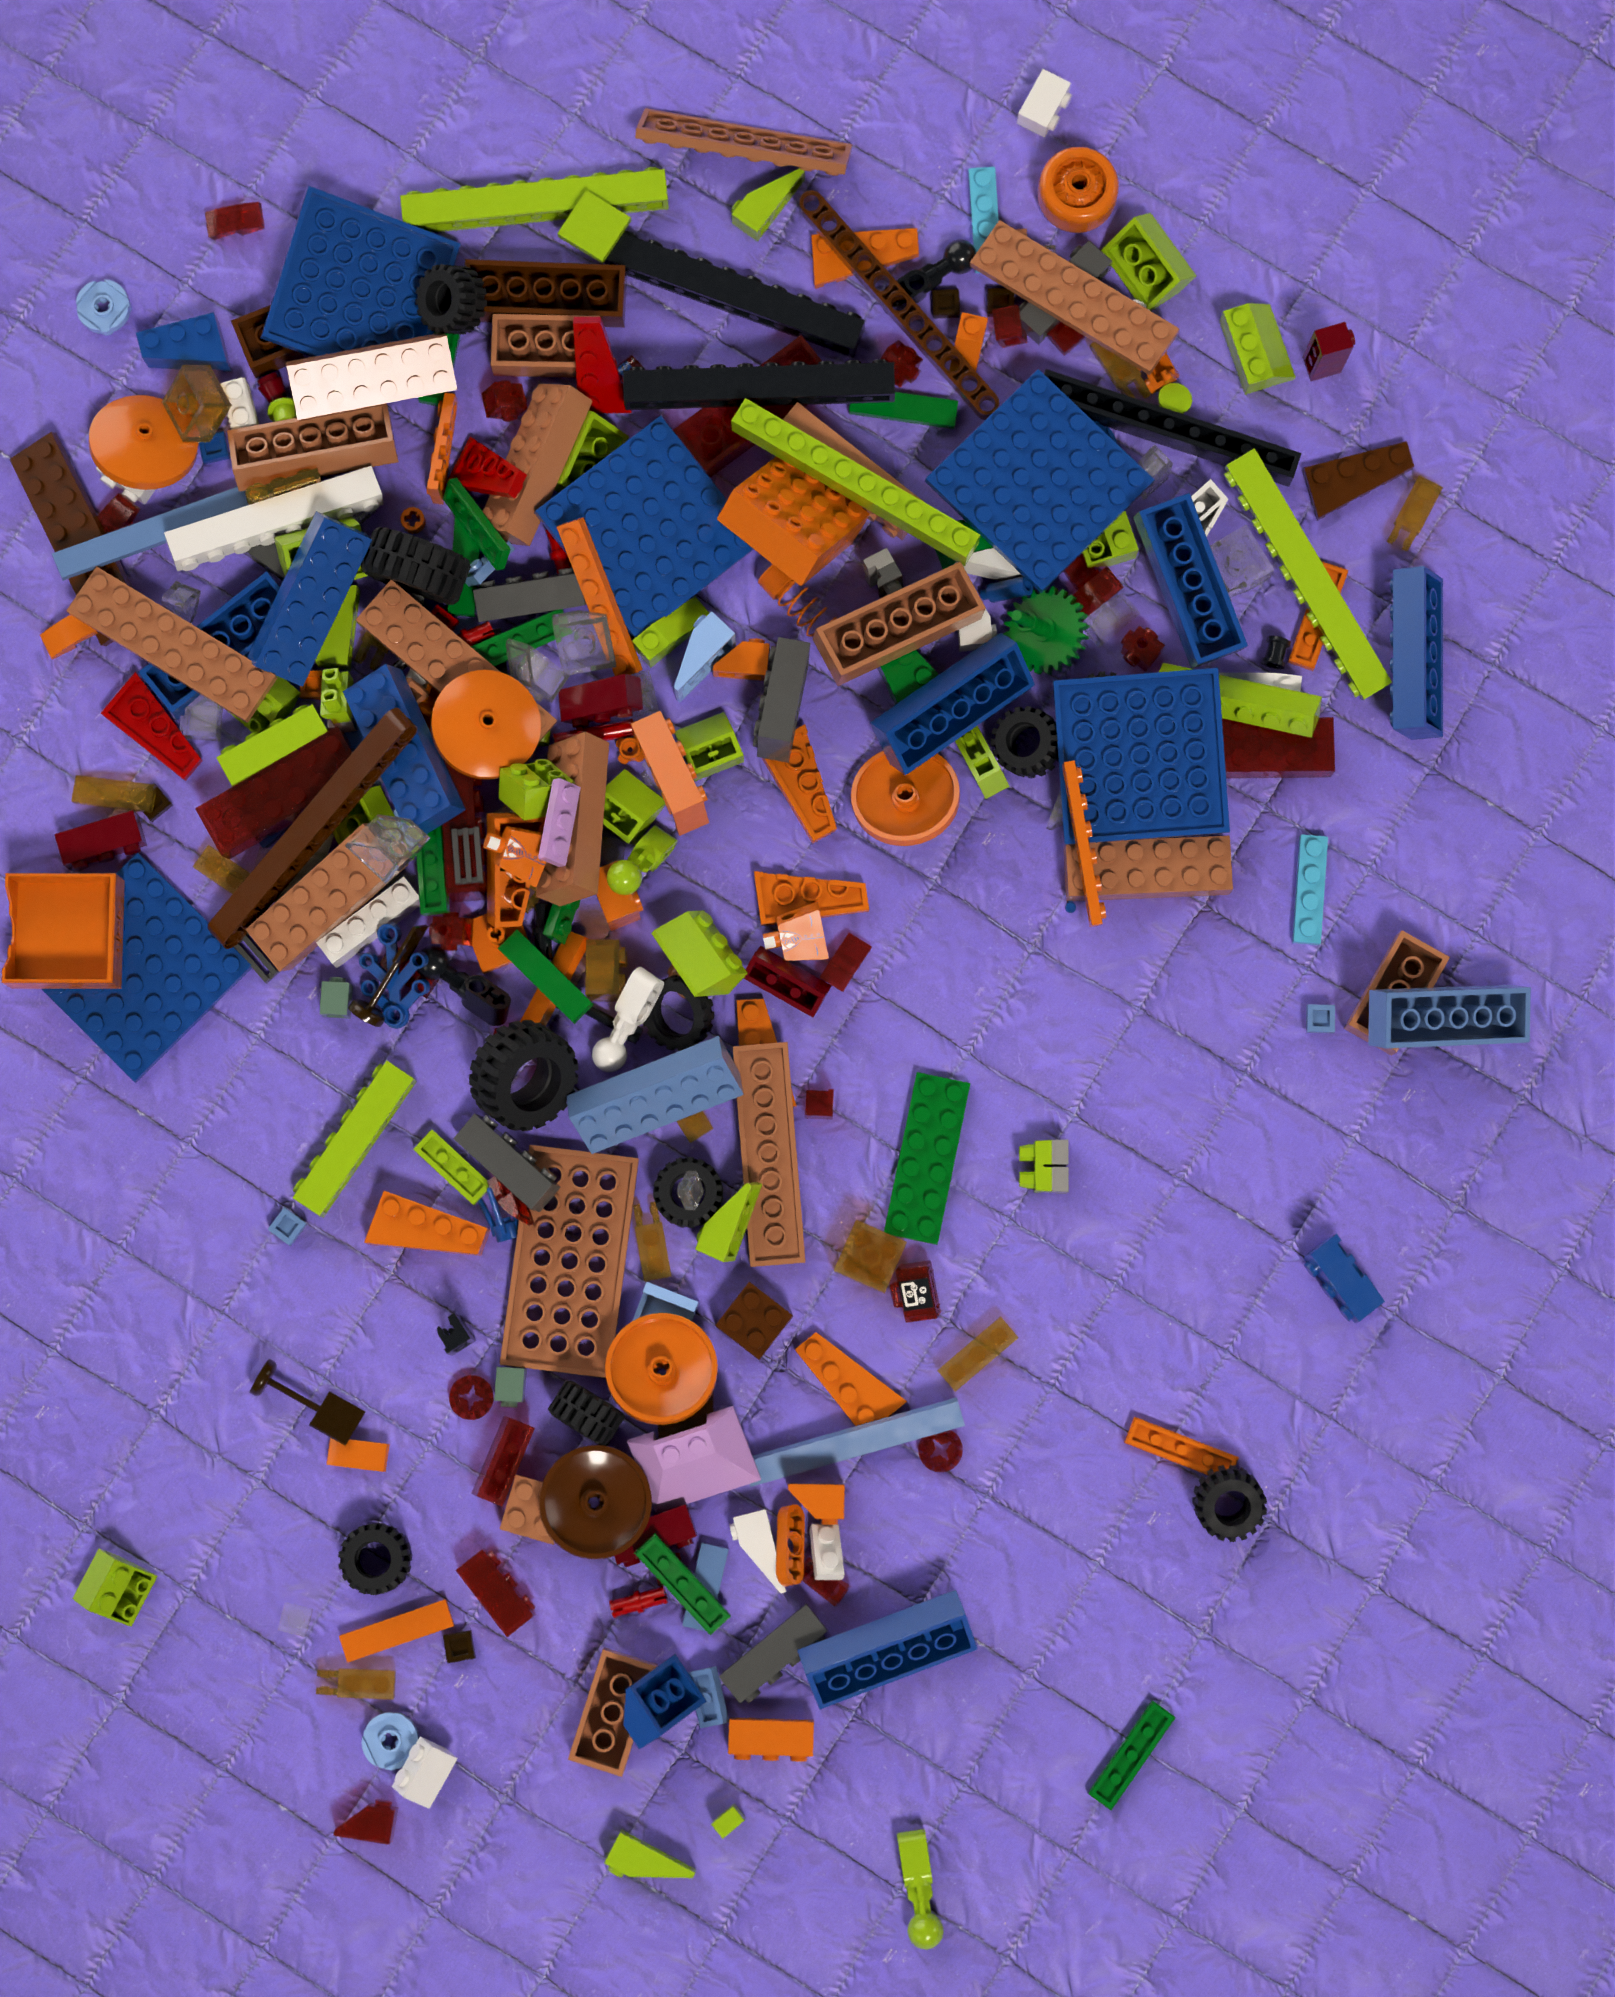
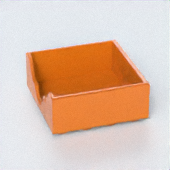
M776 456L733 489L717 520L799 586H802L853 544L870 514L861 505Z
M5 873V889L9 900V915L12 922V940L8 948L7 960L2 968V983L12 989H121L125 880L116 873Z

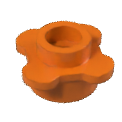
M635 736L633 738H619L617 740L616 746L620 752L618 761L621 764H627L629 761L642 762L644 760ZM628 748H632L633 751L628 752Z

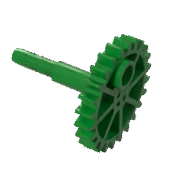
M1052 586L1050 591L1046 588L1040 594L1033 589L1030 598L1027 596L1021 597L1022 604L1013 603L1017 610L1007 612L1012 620L1004 622V625L1009 627L1010 631L1003 634L1017 642L1030 672L1034 669L1035 673L1041 675L1044 669L1045 673L1052 675L1053 667L1056 671L1062 672L1063 663L1071 667L1070 658H1080L1076 652L1077 649H1086L1081 644V640L1089 639V636L1083 634V630L1090 628V625L1082 621L1088 617V614L1080 612L1084 606L1079 602L1075 603L1077 598L1073 595L1068 596V592L1063 589L1059 592L1058 588Z

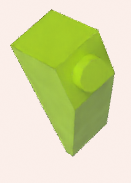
M799 168L748 193L743 200H737L731 209L732 224L758 242L805 181V171Z
M351 585L315 660L320 668H338L339 670L351 671L357 624L355 619L358 616L360 591L356 585Z
M695 596L667 617L664 616L651 624L632 640L635 651L652 668L689 638L696 620L703 614L707 616L709 612Z
M978 726L955 741L985 799L1010 787Z
M759 1182L746 1183L699 1230L696 1238L698 1243L695 1250L721 1262L735 1261L762 1184Z
M622 1829L604 1864L609 1866L607 1869L609 1872L621 1878L624 1874L628 1877L693 1878L696 1872L695 1868Z

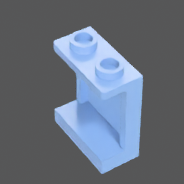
M646 1282L642 1298L632 1321L654 1313L676 1314L692 1321L699 1302Z

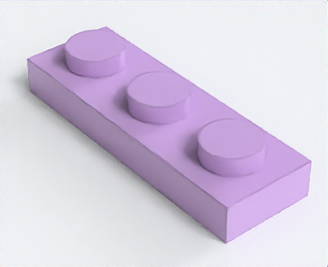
M561 778L553 779L538 855V859L558 867L566 866L581 789V787Z

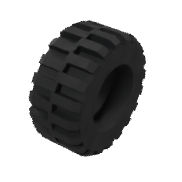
M377 527L372 531L370 537L372 541L361 563L363 573L385 584L393 580L406 592L415 593L439 603L454 605L459 601L471 567L467 558L438 544L397 530Z
M524 1020L522 1023L514 1021L509 1023V1027L503 1025L496 1029L497 1033L493 1036L490 1034L485 1039L486 1043L483 1047L479 1046L475 1053L477 1055L476 1060H472L470 1069L473 1071L472 1074H469V1085L472 1086L470 1092L472 1098L476 1100L477 1106L502 1126H506L514 1131L533 1130V1126L537 1129L545 1126L546 1121H553L558 1117L557 1113L560 1110L564 1111L568 1106L566 1103L567 1095L575 1093L573 1087L578 1082V1074L575 1072L578 1070V1061L575 1059V1052L568 1045V1042L543 1024L535 1023L532 1020ZM537 1058L536 1069L530 1081L520 1090L511 1093L512 1081L517 1071L528 1061Z

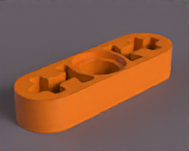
M797 1504L781 1507L777 1515L776 1576L779 1583L785 1587L801 1583L804 1577L805 1515L802 1508ZM788 1539L793 1543V1552L789 1550Z

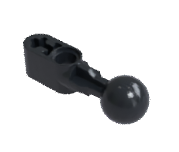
M954 240L946 246L943 259L935 264L928 263L919 270H912L896 281L917 304L926 297L929 291L941 284L942 278L949 273L965 274L972 269L970 262L977 253L976 249L966 240ZM912 282H920L923 287L915 290L909 285ZM901 300L898 303L895 301L892 304L893 309L897 311H902L907 306Z
M427 946L421 950L429 958L428 964L417 970L421 977L431 981L442 979L447 982L449 988L462 998V1005L489 1025L501 1026L507 1021L511 1003L508 993L481 975L470 976L466 972L455 970L450 966V958L447 952L441 947ZM417 955L416 962L421 965L422 958Z

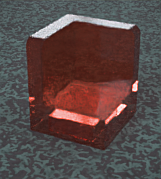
M1018 305L992 310L996 341L1002 348L1028 343L1027 332L1021 324Z
M828 1089V1091L806 1090L805 1118L832 1120L834 1089Z

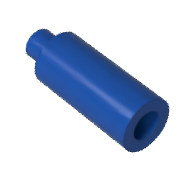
M1022 576L990 583L986 589L980 591V596L982 600H989L992 603L1031 595L1033 585Z

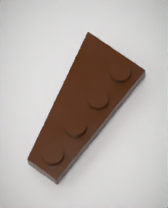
M1406 441L1304 467L1302 471L1317 521L1332 511L1346 506L1347 503L1358 497L1370 493L1371 490L1409 472L1414 468V464Z

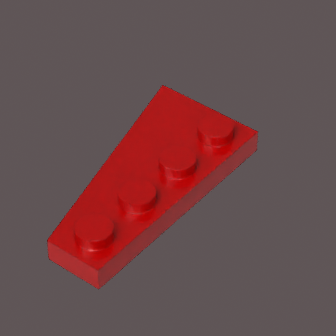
M574 317L573 330L577 390L593 400L589 411L595 413H632V410H625L623 379L621 380L618 364L613 357L611 344L601 317Z
M470 436L449 479L457 478L467 491L515 499L523 488V482L527 474Z
M136 672L101 712L106 719L184 781L191 776L203 761Z

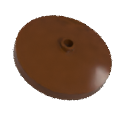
M590 1445L564 1454L550 1467L541 1484L538 1506L543 1527L556 1545L569 1554L580 1558L603 1559L622 1553L639 1539L650 1518L652 1496L643 1470L630 1456L612 1447ZM595 1497L598 1500L596 1508H591V1504L588 1503L590 1498Z

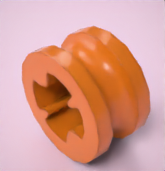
M409 507L401 513L400 520L405 531L417 534L424 529L426 521L420 509ZM412 515H416L417 519H420V522H415L414 526H410L409 522H406V519H411Z

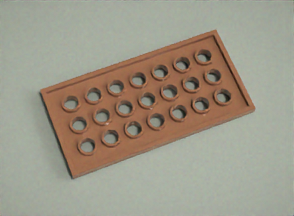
M529 1145V1152L537 1159L535 1164L539 1168L543 1169L545 1167L548 1170L557 1168L560 1170L561 1179L557 1184L561 1188L554 1195L557 1198L558 1204L552 1211H547L543 1208L541 1212L531 1210L523 1202L521 1203L499 1365L606 1378V1356L617 1332L639 1158L601 1153L591 1154V1152ZM580 1171L587 1173L589 1177L588 1183L583 1187H578L573 1183L574 1175ZM605 1175H612L616 1179V1185L611 1190H604L600 1185V1181ZM574 1199H581L585 1203V1209L580 1214H573L569 1209V1205ZM608 1202L611 1204L612 1213L609 1217L602 1218L598 1216L597 1207L600 1203ZM543 1223H550L554 1227V1233L549 1238H542L538 1233V1229ZM571 1226H577L581 1230V1237L575 1242H571L566 1238V1231ZM603 1229L608 1232L609 1239L606 1244L597 1245L594 1243L593 1235L597 1230ZM540 1250H546L550 1254V1261L544 1266H539L535 1262V1254ZM572 1253L576 1255L578 1263L575 1268L566 1269L563 1267L562 1259L566 1254ZM594 1257H601L605 1261V1268L599 1273L592 1272L589 1267V1263ZM541 1277L546 1281L547 1286L542 1293H534L531 1289V1282L535 1278ZM563 1281H570L574 1286L573 1293L568 1297L561 1296L558 1291V1287ZM592 1284H596L601 1288V1296L597 1300H590L586 1296V1289ZM532 1305H539L543 1310L542 1317L537 1321H531L527 1316V1311ZM561 1308H565L570 1312V1320L566 1324H558L555 1321V1313ZM587 1312H594L598 1317L597 1324L592 1328H587L582 1323V1317ZM530 1332L536 1333L539 1337V1343L533 1349L527 1348L523 1342L525 1335ZM556 1336L564 1337L567 1342L566 1348L562 1352H555L551 1348V1341ZM585 1339L591 1340L594 1344V1351L587 1356L582 1355L578 1350L579 1343Z

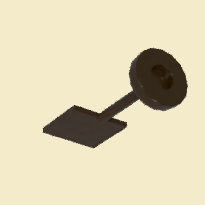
M419 925L412 927L371 1001L368 1003L361 999H355L350 1003L348 1008L355 1016L373 1026H382L385 1016L375 1006L401 962L410 959L429 926Z
M268 1359L249 1393L259 1396L267 1385L272 1386L316 1411L309 1426L346 1446L364 1416L365 1411L330 1391L321 1406L272 1379L277 1364L273 1360Z

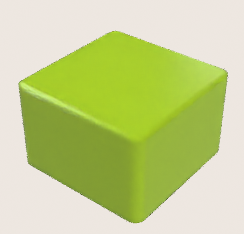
M734 1803L713 1820L711 1825L723 1839L744 1822L746 1817Z

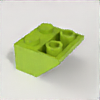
M1126 511L1082 553L1087 567L1113 566L1136 558L1139 549Z
M277 676L278 679L248 723L235 715L233 716L252 733L256 731L261 733L268 729L269 724L279 718L285 719L289 715L301 692L287 680Z
M725 712L676 730V733H674L677 741L680 740L684 747L686 763H691L697 776V778L693 779L694 782L744 762V755Z
M539 759L535 763L529 764L515 763L510 767L500 768L499 799L523 820L546 817L553 779L561 778L572 784H575V782L551 761L546 759Z
M624 769L606 785L603 825L626 843L636 845L665 807L664 799L632 773Z
M98 1548L72 1599L90 1612L132 1627L158 1576L121 1556Z

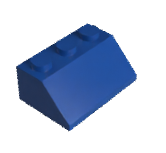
M676 1654L626 1689L624 1727L638 1749L643 1748L662 1736L706 1702Z

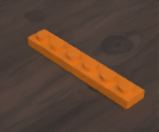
M584 517L557 526L614 675L638 673L642 670L641 663Z
M1075 760L1068 761L1062 764L1089 926H1101L1103 924L1102 919L1106 918L1104 902L1099 903L1097 892L1102 891L1100 876L1094 875L1093 865L1097 864L1095 848H1090L1088 838L1092 837L1090 821H1085L1084 810H1088L1085 794H1080L1079 783H1083L1081 767H1076Z

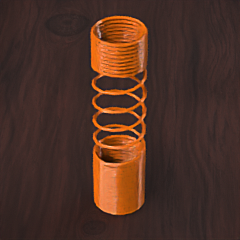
M772 564L760 576L758 584L762 586L763 590L773 600L778 599V606L790 604L787 611L788 616H795L801 613L797 619V626L802 627L810 623L806 635L809 637L814 636V633L808 634L817 618L827 610V607H824L809 621L799 624L802 615L818 597L812 599L808 605L798 612L790 614L792 606L808 590V587H805L790 601L780 604L783 595L795 582Z

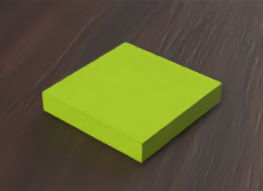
M586 190L557 235L562 240L603 264L632 220L630 216Z

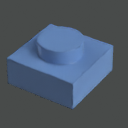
M1306 1005V1033H1335V1005Z
M284 1207L268 1230L286 1244L292 1246L308 1224Z

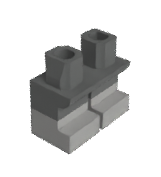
M887 548L863 560L865 580L870 588L875 585L878 586L879 599L904 588L902 573Z

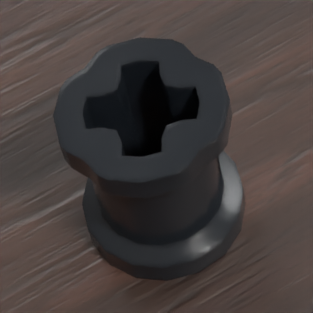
M1269 636L1266 640L1268 643L1266 655L1261 659V664L1273 669H1284V656L1291 642L1279 636Z

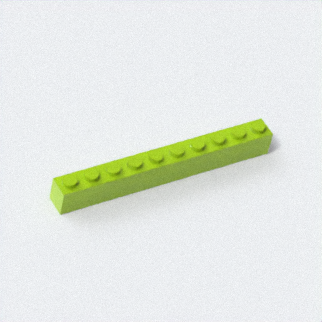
M649 167L644 169V171L621 170L617 174L609 175L598 172L589 177L570 175L565 177V179L542 178L538 182L529 183L524 180H518L509 185L490 183L486 187L479 188L462 186L459 190L439 188L429 193L411 191L406 195H400L402 221L435 233L565 220L586 190L623 213L669 209L665 169Z
M744 399L731 420L732 431L953 560L961 562L962 565L966 566L977 548L980 540V534L750 400Z
M1255 448L1225 466L1227 472L1223 474L1231 488L1236 486L1240 493V496L1237 497L1244 511L1250 510L1254 517L1251 520L1253 527L1259 535L1261 533L1264 534L1268 541L1265 544L1266 549L1272 558L1277 556L1282 566L1278 567L1286 581L1291 580L1296 588L1292 591L1300 605L1303 603L1309 610V613L1306 614L1313 628L1318 626L1323 634L1320 637L1322 644L1327 651L1332 649L1337 659L1333 662L1340 674L1346 673L1350 683L1347 686L1355 698L1359 696L1361 700H1364L1393 683Z

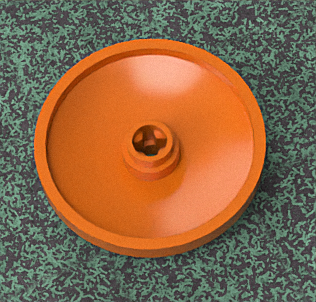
M147 395L127 396L110 402L96 414L89 430V451L98 469L114 482L134 489H159L178 482L192 469L197 458L198 435L188 415L173 403Z
M476 670L458 676L445 686L434 704L430 727L435 747L448 765L466 776L488 780L499 778L500 768L510 767L515 763L525 764L530 759L540 738L541 717L533 696L518 680L498 671ZM488 718L492 724L486 725L483 719Z
M881 751L867 760L857 772L851 788V803L857 822L870 836L890 845L911 846L935 838L951 824L959 808L960 788L954 769L939 754L934 755L916 769L904 775L890 765L884 751Z
M654 1313L630 1322L616 1335L606 1356L605 1375L613 1399L628 1415L648 1424L667 1425L691 1417L707 1403L717 1381V1357L709 1337L694 1322L676 1314ZM660 1369H665V1370H666V1374H665V1375H661L660 1373H657V1372H658Z

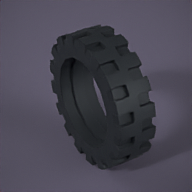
M673 975L662 979L664 987L643 1026L647 1027L648 1035L650 1038L654 1037L656 1039L655 1043L659 1046L664 1045L668 1050L677 1049L681 1051L698 1044L708 1036L706 1033L711 1031L713 1024H711V1021L714 1019V1012L711 1009L713 1003L707 996L694 997L681 976ZM669 991L683 995L691 1005L694 1022L691 1031L687 1034H679L671 1030L664 1021L661 1003L664 995Z

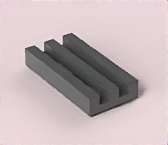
M480 828L451 829L455 884L484 883ZM469 835H474L477 877H472ZM458 836H463L466 878L461 877Z
M247 933L234 947L267 984L279 971L270 964L251 942ZM242 941L247 944L270 971L268 975L261 970L241 947L240 943Z

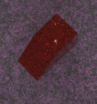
M376 1799L375 1803H370L334 1830L333 1836L390 1845L393 1842L399 1807H393L391 1801Z

